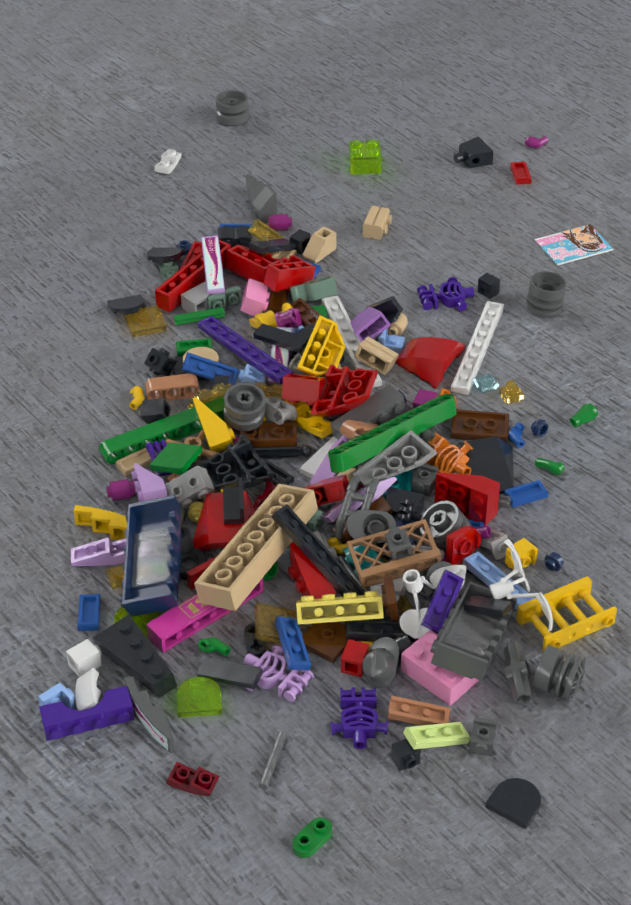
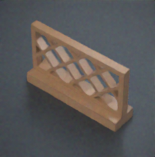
M426 519L398 527L400 529L405 528L408 538L419 542L415 548L412 547V556L395 561L391 560L388 563L380 562L383 554L391 557L389 551L386 550L387 545L385 543L383 548L373 545L379 539L386 541L385 534L389 530L347 542L363 589L384 583L385 576L392 575L393 580L403 577L404 573L408 570L414 569L422 572L428 570L436 562L441 561L440 550L435 544ZM423 527L425 530L422 537L413 534V531L417 528ZM422 543L430 545L432 550L424 552L419 550ZM362 545L366 549L361 554L354 551L353 547ZM370 549L379 552L376 559L366 556ZM363 560L372 563L370 568L361 570L360 567Z

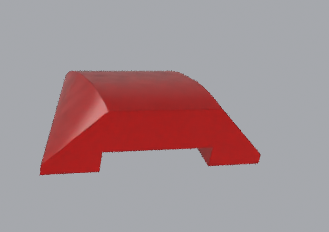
M414 338L400 352L395 364L409 373L417 374L420 376V380L428 381L431 383V387L436 390L443 380L444 372L455 358L461 356L466 349V345L446 338Z
M330 365L325 376L328 383L321 400H315L311 415L317 417L335 416L363 404L369 398L378 374L377 370L361 368L349 370L346 366L340 369L336 368L335 365Z
M243 491L244 523L224 524L223 493L206 494L193 538V548L209 552L210 549L226 547L255 513L247 491Z

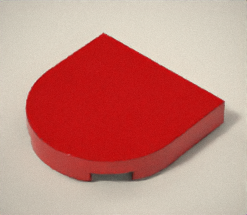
M464 526L447 535L445 562L451 565H462L464 558L470 556L475 548H479L481 534L472 526Z

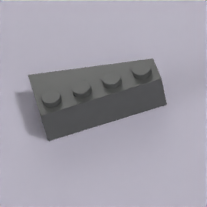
M388 384L369 397L363 404L330 424L333 436L338 440L343 436L340 433V428L346 420H355L380 426L406 413L404 396Z

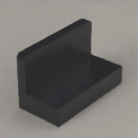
M394 296L366 307V309L372 307L381 311L390 324L396 322L403 311V308Z
M242 477L238 478L239 487L223 488L224 524L244 523Z

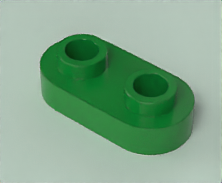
M319 817L307 824L293 838L292 847L294 854L301 858H308L317 852L332 836L331 822L326 818Z

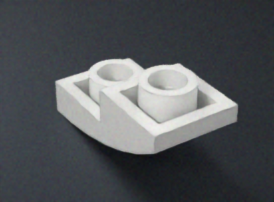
M172 149L164 152L161 155V161L155 165L154 172L170 174L178 164L181 153Z
M94 668L77 679L75 697L78 710H87L99 703L101 691L96 687L99 673Z

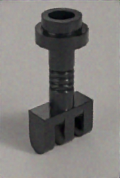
M401 499L400 504L403 506H399L398 511L402 514H397V519L403 523H410V519L414 520V522L420 521L422 515L412 511L414 504L407 499Z

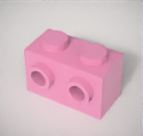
M249 278L243 292L240 311L251 316L262 313V311L265 312L270 292H267L268 286Z

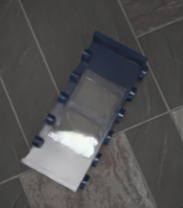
M175 495L128 504L121 605L131 617L177 607L181 561V505Z

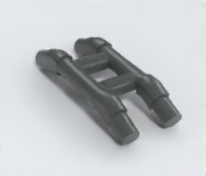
M358 475L353 476L347 486L346 495L337 517L334 537L342 538L346 518H349L352 513L356 512L349 510L352 501L363 502L361 510L370 509L372 499L380 482L379 479H372L365 495L355 493L361 478Z

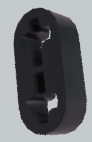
M257 623L248 624L244 628L247 654L250 653L261 658L266 652L263 628ZM254 646H258L259 651H255Z

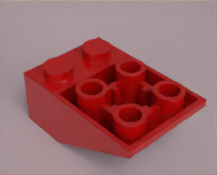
M288 373L283 377L282 399H287V402L290 403L303 401L307 405H314L315 400H321L327 381L324 377Z
M437 472L434 504L440 501L453 502L467 519L474 522L481 521L486 526L498 512L500 483L484 476Z

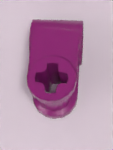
M289 308L288 311L283 313H275V321L278 327L297 328L298 326H303L299 309Z

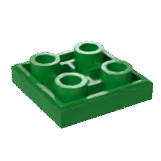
M169 442L149 466L152 471L181 475L197 460V457L203 450L200 445Z

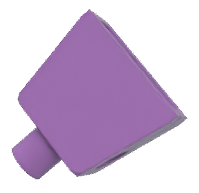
M368 307L363 312L358 313L350 322L355 335L361 342L368 336L374 339L391 325L381 311L372 307Z

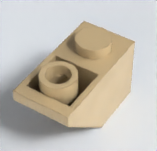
M323 226L313 233L302 258L316 264L336 250V232Z

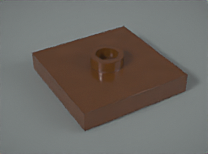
M340 622L313 623L302 635L306 650L333 664L344 652L348 642L345 636V626Z

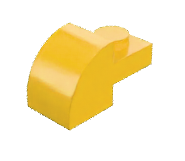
M271 310L265 313H258L255 317L249 319L250 326L257 329L262 323L278 327L275 321V313Z

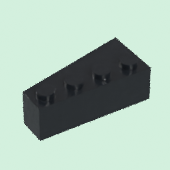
M127 615L92 637L103 655L108 656L112 662L121 666L126 673L139 680L143 686L157 697H162L178 686L171 670L130 615Z

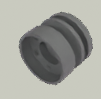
M549 271L534 273L530 280L526 302L527 308L541 316L559 314L562 310L567 285L565 278Z
M548 645L536 670L534 688L549 693L554 685H556L555 695L561 697L564 693V699L571 701L582 683L586 658L578 656L575 661V654L570 653L566 660H563L564 650Z

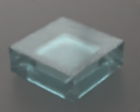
M490 374L473 379V384L482 394L496 390L499 387V383Z

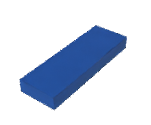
M189 352L186 354L182 371L214 381V376H229L230 387L235 385L239 373L237 368Z
M277 616L275 625L288 668L309 671L312 665L297 618Z

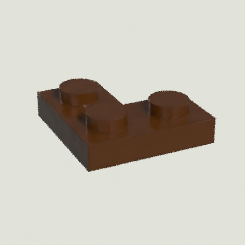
M392 575L385 576V585H381L386 617L390 616L391 621H400Z

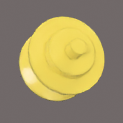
M194 502L189 506L188 517L191 521L198 523L204 503Z

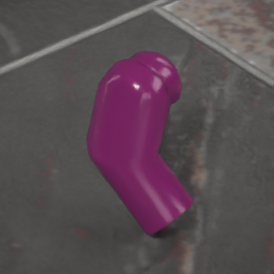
M546 136L540 139L535 137L525 139V145L532 148H539L548 143Z

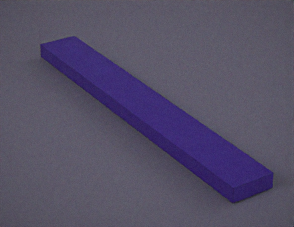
M213 316L197 322L199 329L279 385L283 384V377L286 374H294L289 368Z

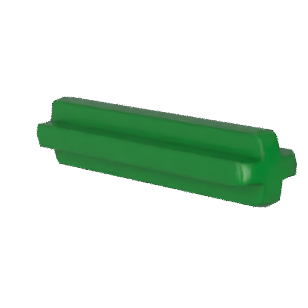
M221 307L174 316L175 325L199 322L210 316L216 319L224 318L225 310Z

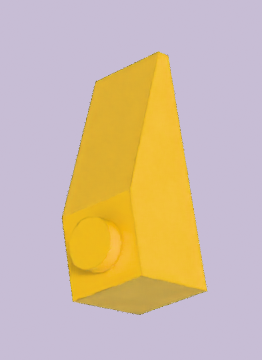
M197 397L192 398L210 449L215 452L228 449L227 445L229 443L233 445V439H236L232 428L228 429L226 423Z

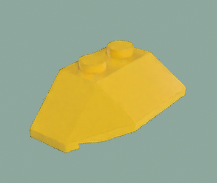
M319 316L297 366L298 370L312 376H324L327 374L330 365L338 367L346 346L336 322Z

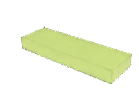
M461 722L406 727L403 732L413 749L468 744L471 740L470 735Z

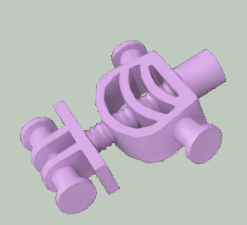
M273 646V652L266 651L261 658L250 653L247 654L243 664L261 667L263 670L257 685L263 689H271L279 685L278 696L282 698L284 695L285 699L289 702H294L296 700L295 696L300 695L303 692L302 688H306L308 681L314 678L310 670H303L302 675L301 670H292L289 675H286V660L283 657L284 651L281 646Z

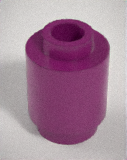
M273 214V216H269V229H273V231L289 230V227H292V217H288V214Z
M133 480L109 482V486H106L107 497L112 498V501L130 499L131 496H136Z

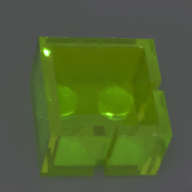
M359 140L349 141L348 158L350 174L382 173L380 140H369L366 143Z

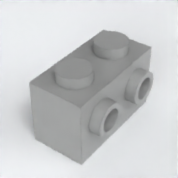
M200 466L192 468L165 484L169 496L175 495L181 508H188L194 501L205 498L206 494L215 490L207 470Z

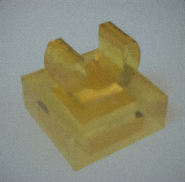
M514 380L506 381V386L499 388V394L506 404L524 400V394L518 385L514 384Z

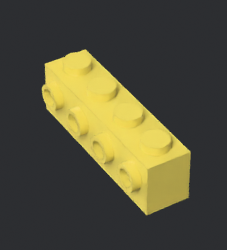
M367 591L365 595L356 596V592L344 593V597H335V594H325L320 599H314V596H302L301 600L296 602L298 624L384 618L382 594H378L377 591Z

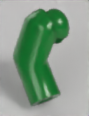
M539 457L535 461L536 467L543 468L554 475L562 474L565 469L564 464L561 462L556 463Z
M215 637L203 638L198 642V648L205 653L217 651L226 657L231 651L229 646Z

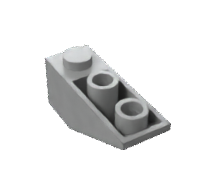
M206 281L181 294L182 309L186 312L209 310L208 297L212 294L207 293Z

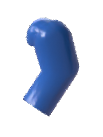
M519 422L511 428L509 438L517 448H522L525 445V441L521 438L524 425Z

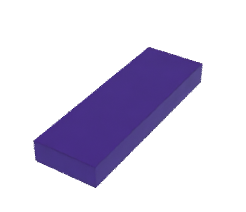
M446 569L443 571L421 622L422 626L437 634L439 633L454 605L464 581L463 578Z

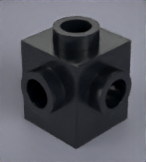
M152 348L144 364L149 366V371L156 375L160 373L170 376L177 360L169 356L170 352L163 348H160V350Z

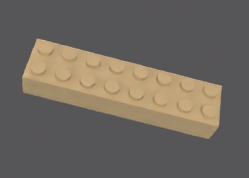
M278 484L194 583L200 603L236 611L293 541L271 516L274 512L288 504L306 524L318 510L314 490Z

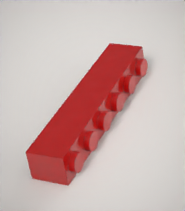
M219 240L223 269L226 265V252L231 248V245ZM203 251L155 290L156 307L170 313L182 303L181 294L206 281Z

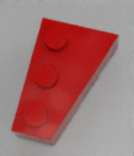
M236 245L226 252L225 268L247 280L250 278L264 283L268 264L275 261L282 262L284 257L280 260L273 258L270 253L262 255L250 250L248 247Z
M292 254L289 259L283 258L282 262L275 261L268 264L264 284L270 287V290L276 292L283 289L290 290L291 286L313 280L316 267Z
M294 542L290 543V567H288V573L291 579L294 578L298 593H302L303 596H314V599H320L325 594H335L336 597L333 585Z

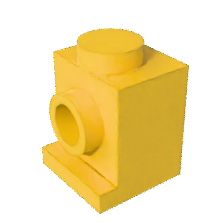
M522 538L513 544L519 554L522 568L527 567L530 563L533 565L537 563L538 548L528 540ZM510 547L506 549L505 564L514 570V561L511 556Z

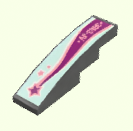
M133 676L124 678L133 710L141 723L170 753L175 752L174 739L162 705L152 706L147 690L138 692Z

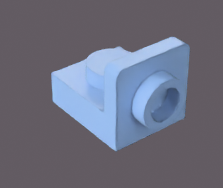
M388 328L379 334L378 342L396 353H400L403 350L405 337L387 335Z
M249 364L245 366L244 370L240 369L237 376L238 383H251L261 389L266 379L264 373Z
M61 683L38 696L40 706L61 701L68 708L75 709L74 693L70 688L66 689Z

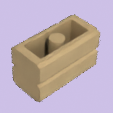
M378 206L370 208L363 223L362 236L364 238L372 237L373 239L381 240L383 234H387L388 225H391L392 222L389 208H380Z
M368 336L359 344L354 358L363 361L366 365L386 375L393 368L399 354Z

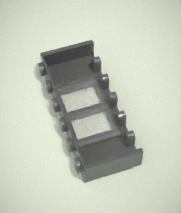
M470 581L467 588H462L459 598L457 597L454 607L451 608L448 618L445 619L443 627L438 633L437 639L432 644L430 652L434 654L431 664L470 679L475 678L482 681L513 615L517 598L508 600L505 597L500 599L512 603V609L503 618L464 611L463 604L472 595L494 599L490 588Z

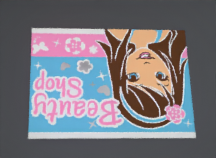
M591 224L534 239L557 265L614 250Z

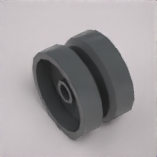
M227 90L219 93L216 96L217 120L225 125H239L249 119L248 95L239 90Z
M238 383L227 389L224 395V420L227 425L239 431H251L262 424L265 418L266 404L265 394L262 389L251 383Z
M440 501L433 504L424 512L420 519H426L437 548L443 550L444 553H446L447 535L464 526H471V523L455 503L450 501ZM421 527L420 531L422 534H424L425 530L423 527Z

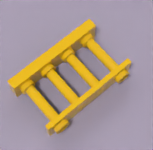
M588 576L544 594L550 605L552 618L561 628L559 631L551 633L539 619V617L545 614L537 598L518 605L516 620L520 625L532 622L544 637L543 653L548 645L560 648L604 627H610L615 623L617 608L614 606L604 610L591 595L593 581ZM584 599L596 614L587 618L574 602ZM567 607L579 622L569 625L557 610Z

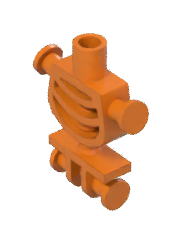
M435 432V437L432 441L429 440L428 443L437 454L425 464L438 467V472L441 473L456 472L458 474L470 475L471 468L465 465L469 460L466 453L470 449L473 450V447L464 441L465 444L459 449L454 444L449 445L450 442Z

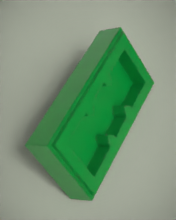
M211 338L176 341L177 356H183L188 350L196 347L212 349Z

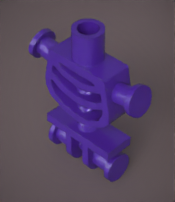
M450 277L447 282L441 285L440 293H435L432 284H429V290H427L425 285L417 288L424 310H430L433 306L435 310L438 309V299H440L446 307H457L458 311H464L467 308L465 298L474 297L473 287L462 288L461 283L455 277Z
M351 687V690L340 688V709L345 710L341 713V723L333 724V722H330L331 734L335 735L336 732H343L344 738H353V747L356 749L366 748L367 738H375L376 731L384 732L385 735L388 733L389 721H386V723L377 722L378 716L374 710L377 707L376 687H373V690H365V687H361V692H355V687Z

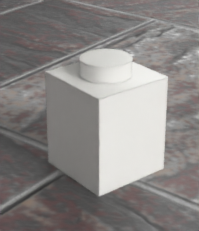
M89 639L66 651L68 666L78 677H81L92 668L97 669L102 666V652L98 645H93Z

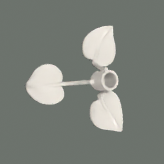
M507 539L503 543L510 547L511 556L514 561V570L504 578H501L499 582L489 585L494 599L498 600L505 597L508 600L525 597L537 598L549 621L548 631H551L553 618L550 605L542 592L529 593L530 586L525 578L519 554L512 542ZM514 576L517 580L511 582L508 579ZM521 583L528 591L525 594H511L515 591L513 585Z
M451 565L439 568L430 575V582L424 576L420 577L419 572L414 569L406 571L403 577L393 580L397 601L400 595H405L406 588L414 597L416 610H407L400 618V627L405 634L414 639H420L429 631L428 628L421 625L427 608L420 609L417 593L423 588V583L431 589H436L445 569L458 575L465 581L466 565ZM385 583L370 586L371 591H377L378 594H382L381 585H385Z

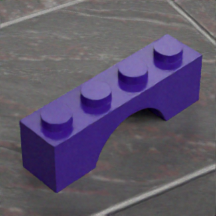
M127 686L106 690L100 703L87 710L68 708L61 701L39 706L46 741L134 720L133 705Z

